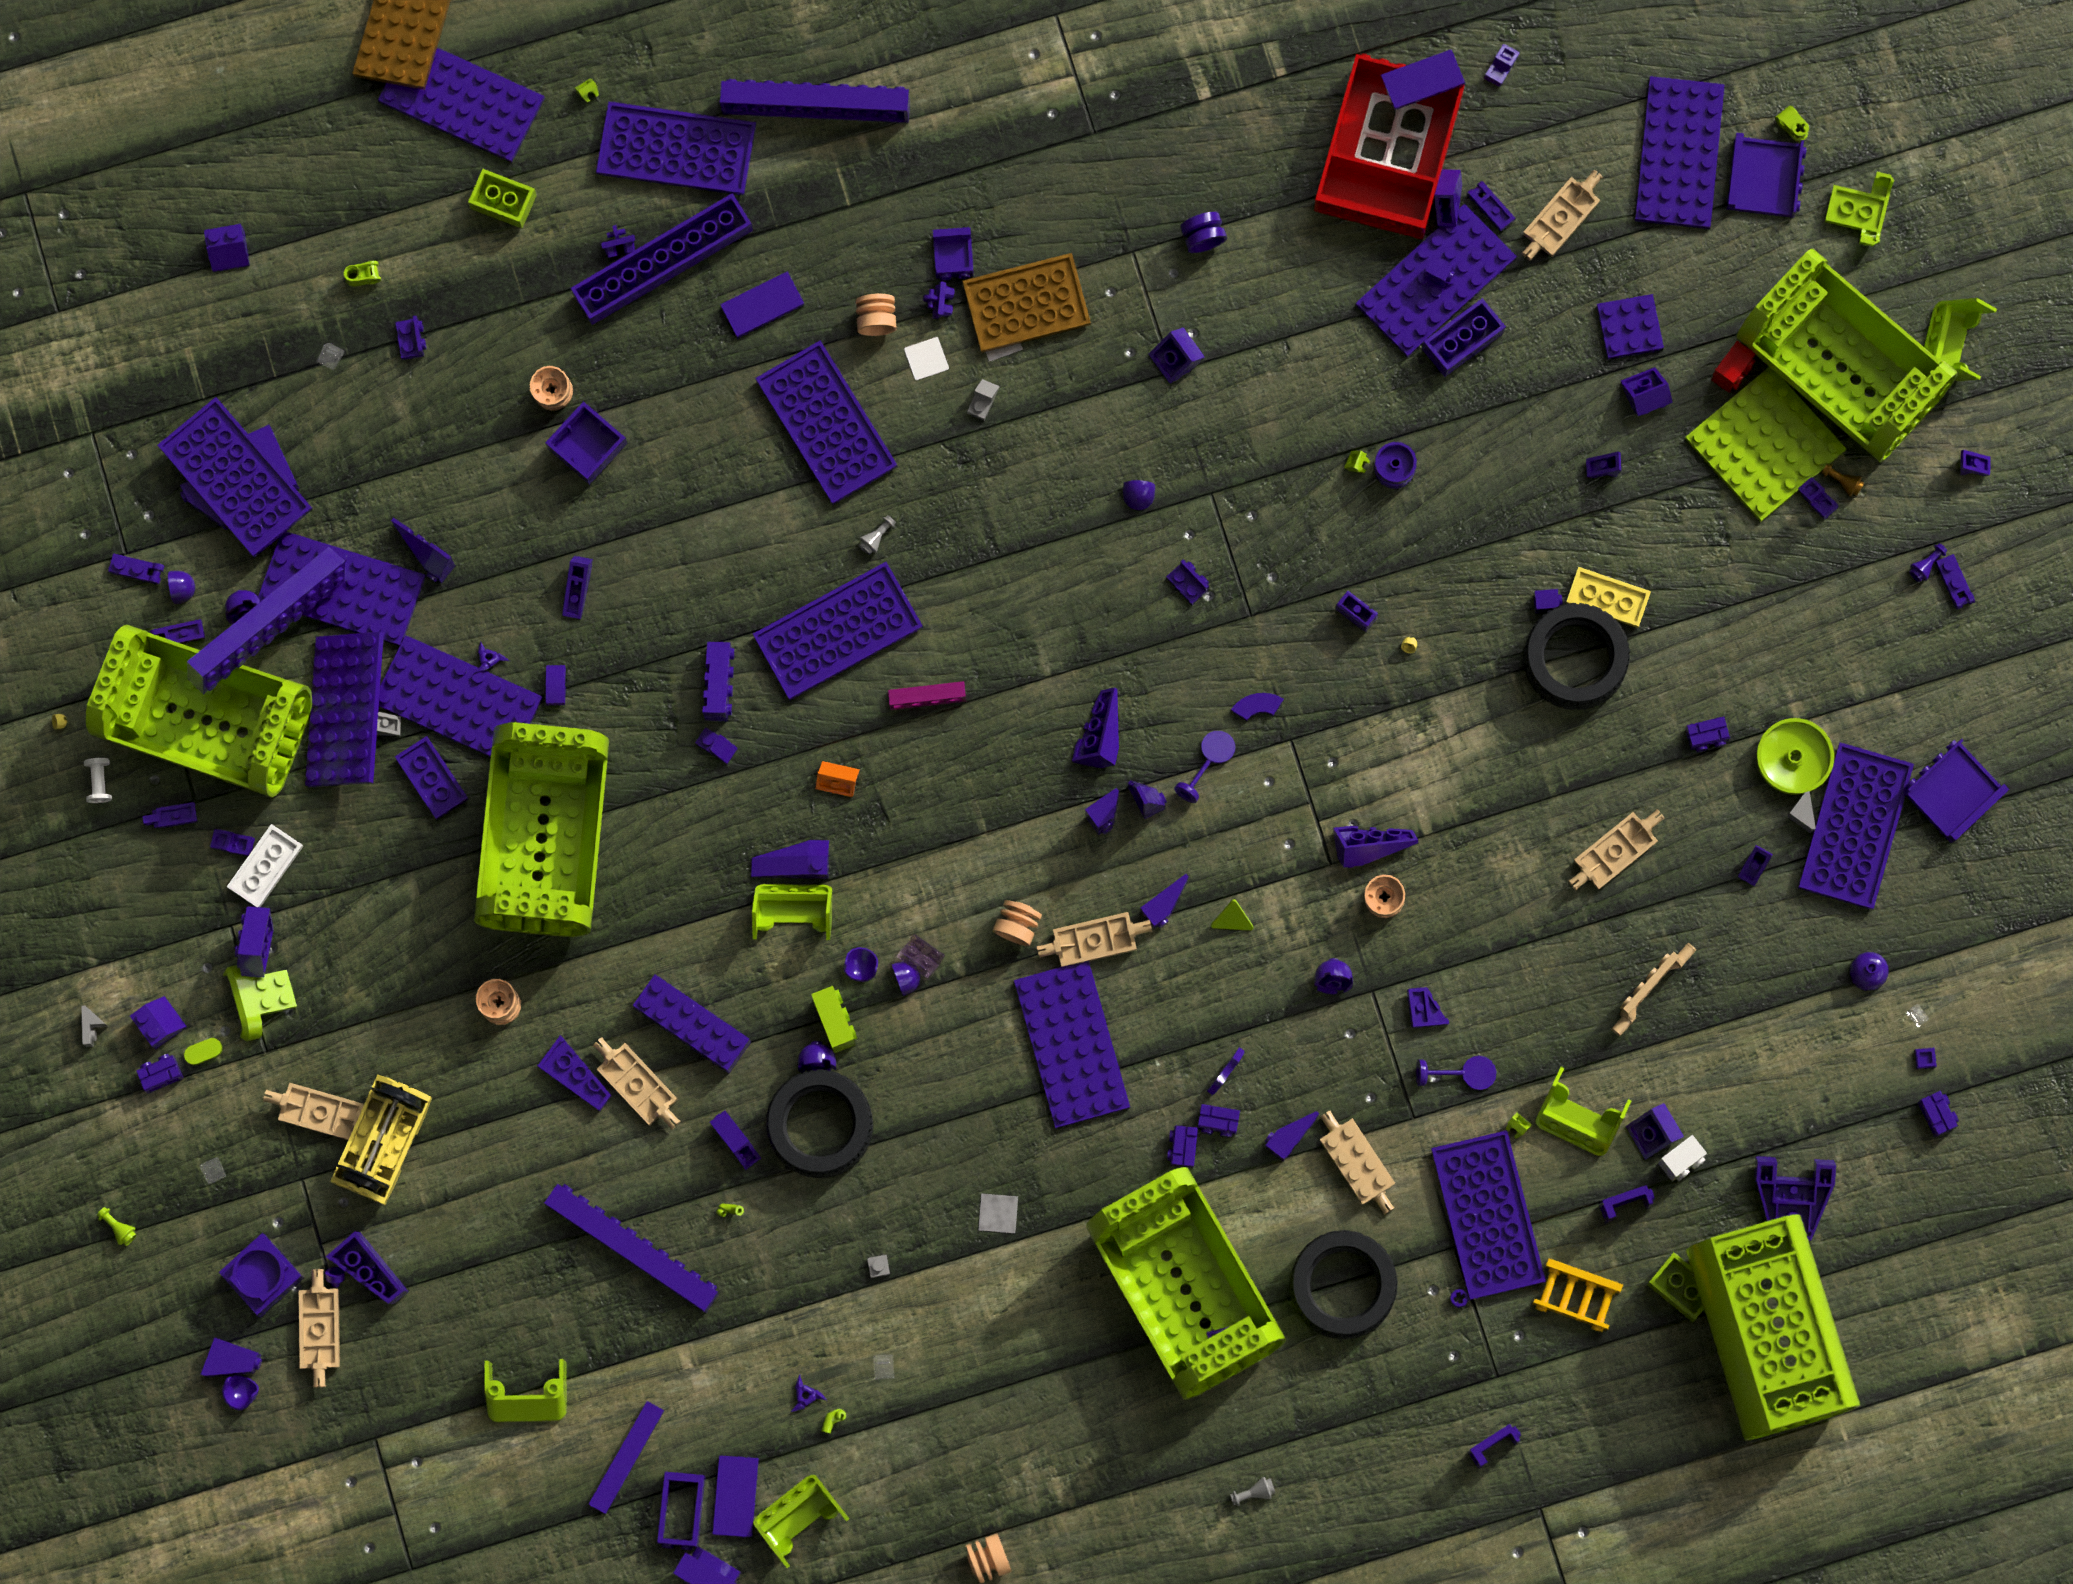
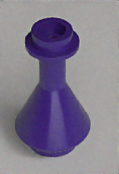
M1942 544L1934 545L1935 551L1928 558L1910 565L1911 570L1909 574L1913 579L1918 582L1928 580L1933 563L1940 555L1946 556L1947 549Z

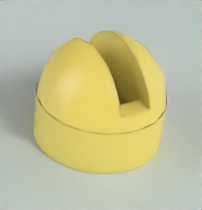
M1406 637L1402 642L1401 649L1406 653H1414L1417 648V641L1415 638Z
M53 714V728H64L67 725L66 716L63 714Z

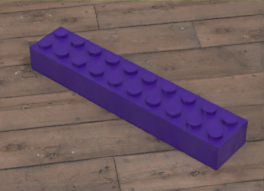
M727 79L726 81H721L720 105L722 113L725 115L909 123L910 96L909 89L901 86L894 87L893 89L885 86L871 88L866 85L849 87L847 84L831 86L828 83L812 85L808 82L793 84L788 81L781 84L773 81L759 83L754 80L737 82L735 79Z
M732 193L571 287L572 294L591 325L752 232V224Z
M330 547L325 549L187 661V680L202 694L212 691L219 681L228 678L235 668H240L245 663L246 659L250 656H255L262 646L271 643L278 633H283L288 628L289 624L293 621H298L305 611L314 608L316 603L321 598H326L332 589L341 586L345 580V561Z

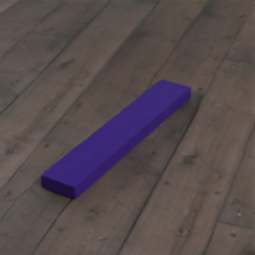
M648 1401L646 1402L589 1502L590 1506L607 1514L663 1415V1409Z

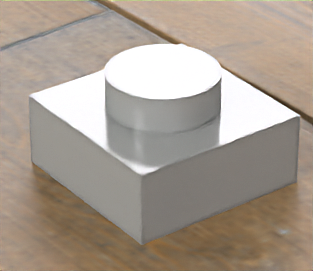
M887 1255L867 1258L871 1278L890 1275Z

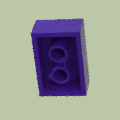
M247 907L246 914H242L241 924L243 929L239 930L238 934L240 944L235 948V957H238L237 968H240L241 976L264 978L274 931L270 908Z

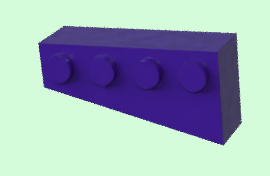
M707 642V671L705 672V687L707 688L704 690L703 696L704 705L706 706H703L702 710L705 720L728 721V715H732V704H729V697H733V685H730V678L734 677V667H731V660H734L735 648H731L730 642Z
M353 1232L326 1256V1258L337 1264L338 1267L349 1273L388 1304H395L409 1292L361 1232Z

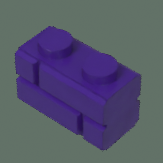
M1349 591L1336 604L1335 610L1365 633L1378 617L1376 611L1369 609L1368 605Z
M1724 716L1690 724L1685 728L1690 749H1696L1697 752L1707 750V746L1715 745L1716 748L1725 746L1726 742L1730 739Z
M163 1055L158 1058L159 1061L153 1064L151 1062L144 1063L140 1066L141 1069L136 1070L147 1094L183 1079L179 1065L173 1055Z
M1941 1091L1917 1102L1934 1137L1951 1131L1958 1126V1117L1954 1111H1950L1948 1107L1950 1101L1947 1095L1942 1094Z
M1202 1104L1198 1129H1201V1133L1212 1135L1213 1132H1218L1222 1137L1232 1138V1135H1236L1240 1110Z
M1176 1125L1174 1130H1170L1169 1142H1173L1172 1150L1168 1149L1167 1161H1171L1172 1167L1194 1168L1198 1128Z

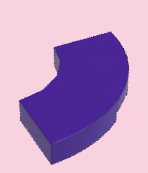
M1255 693L1238 701L1231 711L1246 721L1258 713H1267L1274 716L1284 699L1270 693Z
M1239 1047L1207 1092L1213 1095L1219 1090L1244 1055L1243 1049Z

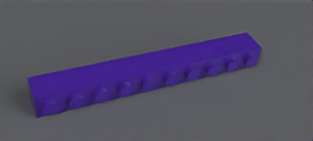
M557 1184L544 1202L546 1206L706 1313L719 1295L718 1291H716L717 1286L709 1281L704 1283L700 1280L701 1276L693 1270L689 1273L683 1269L685 1267L683 1263L677 1259L673 1262L668 1258V1253L662 1249L657 1251L652 1248L653 1243L649 1240L637 1238V1233L629 1227L624 1229L620 1226L621 1222L613 1216L609 1219L603 1215L605 1211L595 1205L593 1208L588 1205V1199L582 1195L575 1196L572 1194L573 1189L563 1184V1186Z

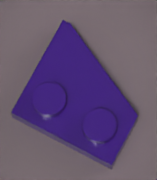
M1427 987L1407 990L1411 1028L1449 1024L1448 1018H1445L1440 1010V1006L1433 1000L1432 994Z

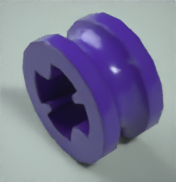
M1457 1289L1451 1294V1302L1455 1307H1464L1468 1303V1295L1464 1290ZM1457 1293L1465 1296L1461 1304H1458V1301H1454Z

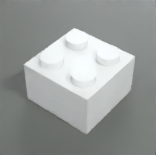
M1691 1135L1661 1158L1658 1164L1672 1182L1676 1179L1680 1181L1688 1175L1691 1167L1695 1170L1705 1161L1704 1157L1707 1153L1695 1137Z

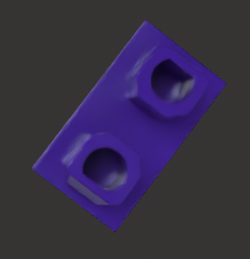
M613 225V231L607 232V237H615V239L601 242L602 249H605L608 258L618 255L615 245L623 244L625 254L635 251V236L630 235L619 238V235L626 234L625 228L617 230V226Z
M941 281L940 285L935 286V290L929 289V295L923 296V301L928 302L927 308L933 309L932 319L952 315V305L944 304L945 299H953L955 289L946 286V282Z

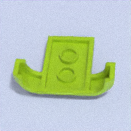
M1876 172L1870 193L1834 185L1825 222L1860 230L1859 244L1871 247L1879 244L1894 179L1889 174Z
M234 965L227 967L223 973V976H227L230 982L241 1022L240 1037L245 1041L262 1037L261 1015L293 1009L297 1006L287 970L265 974L264 978H250L249 976H241L240 968Z

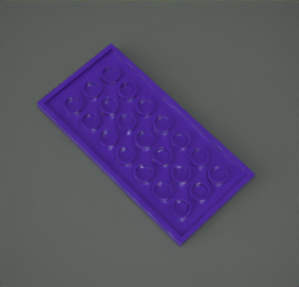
M437 48L425 90L386 83L378 102L512 163L545 97Z
M1650 76L1635 221L1710 229L1725 84Z
M608 102L596 174L744 195L756 122Z
M1464 204L1459 208L1457 226H1440L1358 300L1356 306L1408 358L1427 338L1437 332L1507 268L1517 256ZM1433 255L1454 265L1453 272L1455 274L1451 282H1446L1445 286L1424 277L1425 270Z
M821 341L816 342L755 378L832 505L898 467Z
M217 397L158 444L162 452L254 558L313 510Z
M285 532L279 537L258 596L261 601L325 549L330 547L345 561V580L341 586L332 589L326 598H321L314 608L305 611L302 616L355 633L381 632L384 633V642L397 646L401 645L426 578L425 574L290 532Z
M884 562L753 633V636L790 701L922 629L923 625L887 562Z
M370 632L316 637L305 786L320 787L373 783L384 633Z
M405 635L380 685L379 707L491 757L494 728L511 722L531 724L543 697L485 670L476 672L479 669L478 667Z
M1839 743L1815 826L1816 829L1813 833L1798 886L1799 889L1870 910L1874 909L1905 798L1903 792L1907 789L1905 785L1910 781L1913 763Z
M1089 961L1014 980L1055 1129L1129 1109L1130 1104Z
M1507 1130L1431 1148L1469 1300L1546 1282Z

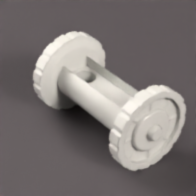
M92 758L84 761V766L91 767L92 795L86 797V801L89 803H104L112 800V795L105 794L104 766L110 764V760L107 758Z

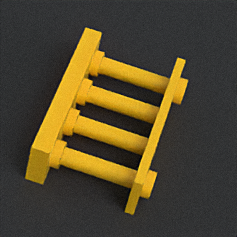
M1549 1258L1545 1268L1549 1269V1276L1541 1300L1534 1299L1532 1305L1536 1306L1535 1309L1542 1312L1549 1310L1592 1326L1591 1329L1598 1332L1607 1331L1609 1325L1605 1324L1604 1320L1612 1296L1621 1292L1623 1284ZM1561 1273L1567 1275L1568 1282L1560 1305L1557 1307L1548 1304L1556 1277ZM1581 1280L1586 1282L1585 1285L1587 1287L1578 1313H1574L1566 1309L1575 1283ZM1598 1286L1604 1289L1605 1295L1597 1319L1593 1320L1585 1317L1593 1291Z

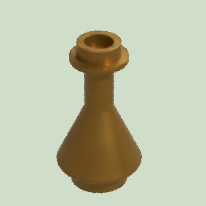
M1827 463L1822 471L1824 477L1827 475L1833 477L1840 482L1849 496L1852 494L1857 496L1864 485V482L1861 481L1862 477L1843 475L1832 469L1833 464L1829 465Z

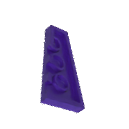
M560 1035L538 1064V1067L598 1111H601L611 1098V1094Z

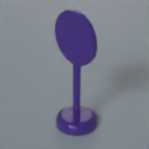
M1213 731L1203 738L1201 751L1207 760L1190 785L1179 782L1174 787L1175 792L1181 798L1190 803H1196L1199 799V794L1193 787L1211 762L1224 763L1233 757L1235 742L1228 733Z
M1484 1056L1471 1057L1465 1062L1462 1070H1428L1425 1060L1418 1059L1416 1063V1082L1418 1086L1426 1085L1428 1075H1462L1463 1080L1469 1087L1475 1090H1484L1494 1083L1497 1073L1492 1061Z

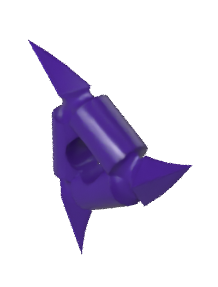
M480 642L478 653L481 666L476 672L489 669L498 663L499 660H510L500 653L497 654V652L489 649L485 650L482 642Z
M799 1374L795 1388L797 1389L798 1404H796L791 1412L804 1409L805 1406L811 1404L816 1398L827 1400L818 1390L815 1391V1389L803 1385ZM804 1392L809 1393L810 1396L808 1399H804L802 1397V1394Z

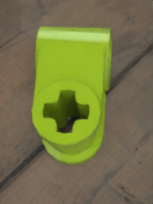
M1789 105L1775 117V120L1794 141H1804L1808 136L1809 125L1796 109Z
M368 261L362 264L347 266L344 270L346 283L349 286L356 287L381 282L377 268L379 263L377 261ZM351 273L358 274L355 279L348 278Z

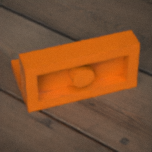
M822 761L815 789L853 797L860 769Z

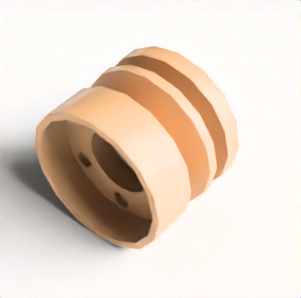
M868 294L856 299V307H858L856 308V313L860 315L857 318L859 334L881 336L897 330L896 316L892 314L895 312V299L892 295Z
M542 367L534 373L530 381V391L537 403L544 409L550 411L560 410L566 407L572 399L573 386L565 372L558 367ZM551 387H554V388H555V390H554L555 393H554V394H552V393L550 392V391H551Z
M1380 875L1368 883L1365 889V903L1373 915L1380 918L1393 917L1404 906L1405 891L1397 878L1391 875ZM1383 893H1386L1387 896H1390V898L1387 899V902H1383V899H1379V897H1382Z
M1005 900L1003 906L1006 909H1001L1000 913L1007 919H997L993 932L1016 944L1030 946L1034 933L1028 927L1037 928L1038 923L1036 921L1041 920L1042 914L1026 904Z
M491 979L479 987L476 994V1004L479 1011L490 1023L506 1025L518 1017L521 1010V1000L518 993L507 981ZM502 1000L504 1004L498 1007L496 1004H499Z
M997 1533L985 1537L986 1547L982 1548L979 1541H975L978 1548L977 1551H973L971 1543L966 1545L969 1564L980 1584L985 1583L983 1573L987 1572L989 1580H993L991 1570L995 1569L999 1576L1012 1572Z

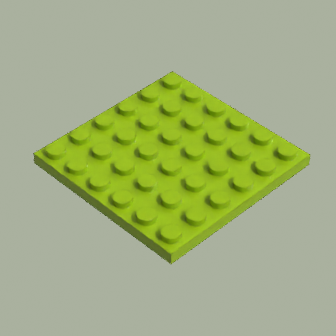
M1770 367L1685 437V440L1760 522L1798 492V488L1808 479L1814 478L1823 471L1827 463L1830 465L1846 451L1844 445L1782 377Z

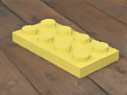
M1578 567L1566 604L1586 603L1590 606L1594 605L1601 608L1602 611L1611 614L1613 619H1616L1618 622L1639 628L1651 591Z

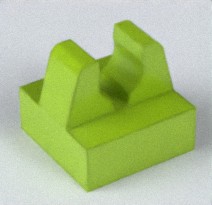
M591 78L575 87L578 95L586 102L590 101L588 98L589 92H593L596 97L599 96L597 85Z
M1361 450L1351 451L1344 468L1348 471L1365 473L1366 470L1362 468V464H1368L1370 460L1366 457L1367 454Z
M1517 1112L1508 1121L1506 1130L1508 1132L1511 1128H1514L1517 1131L1514 1138L1517 1139L1532 1124Z

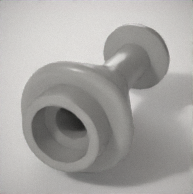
M887 515L882 518L884 522L876 531L859 538L860 544L858 546L868 555L872 552L877 553L882 535L889 527H895L894 524L896 522Z
M1262 1477L1250 1490L1238 1494L1233 1491L1230 1496L1233 1505L1240 1506V1501L1251 1497L1271 1499V1495L1275 1494L1271 1479L1266 1480L1265 1477Z

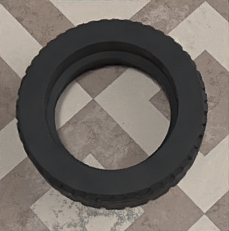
M1586 603L1560 605L1542 615L1531 629L1524 649L1526 676L1537 694H1540L1543 699L1551 702L1554 706L1570 710L1593 708L1611 698L1622 684L1630 661L1627 636L1624 630L1621 629L1622 627L1618 621L1613 619V616L1608 612L1602 611L1601 608L1594 605L1590 606ZM1581 625L1596 631L1604 639L1608 647L1609 664L1607 670L1596 683L1590 686L1572 688L1562 685L1550 675L1544 661L1545 646L1549 638L1556 631L1566 626Z
M810 1070L791 1077L790 1080H787L776 1091L767 1110L766 1130L775 1154L789 1169L807 1177L829 1178L848 1171L849 1168L855 1166L860 1158L864 1156L872 1139L873 1117L866 1096L852 1080L834 1071ZM816 1091L829 1092L840 1097L849 1107L853 1119L852 1133L847 1143L839 1151L823 1157L811 1156L801 1152L792 1143L787 1132V1117L791 1107L802 1096Z
M1350 1230L1332 1231L1313 1239L1298 1255L1291 1272L1290 1295L1297 1314L1312 1330L1333 1339H1354L1373 1331L1390 1313L1397 1294V1274L1389 1254L1374 1239ZM1336 1252H1350L1361 1256L1370 1264L1377 1280V1291L1371 1305L1361 1314L1350 1318H1338L1325 1313L1315 1303L1310 1290V1279L1315 1266L1324 1257Z

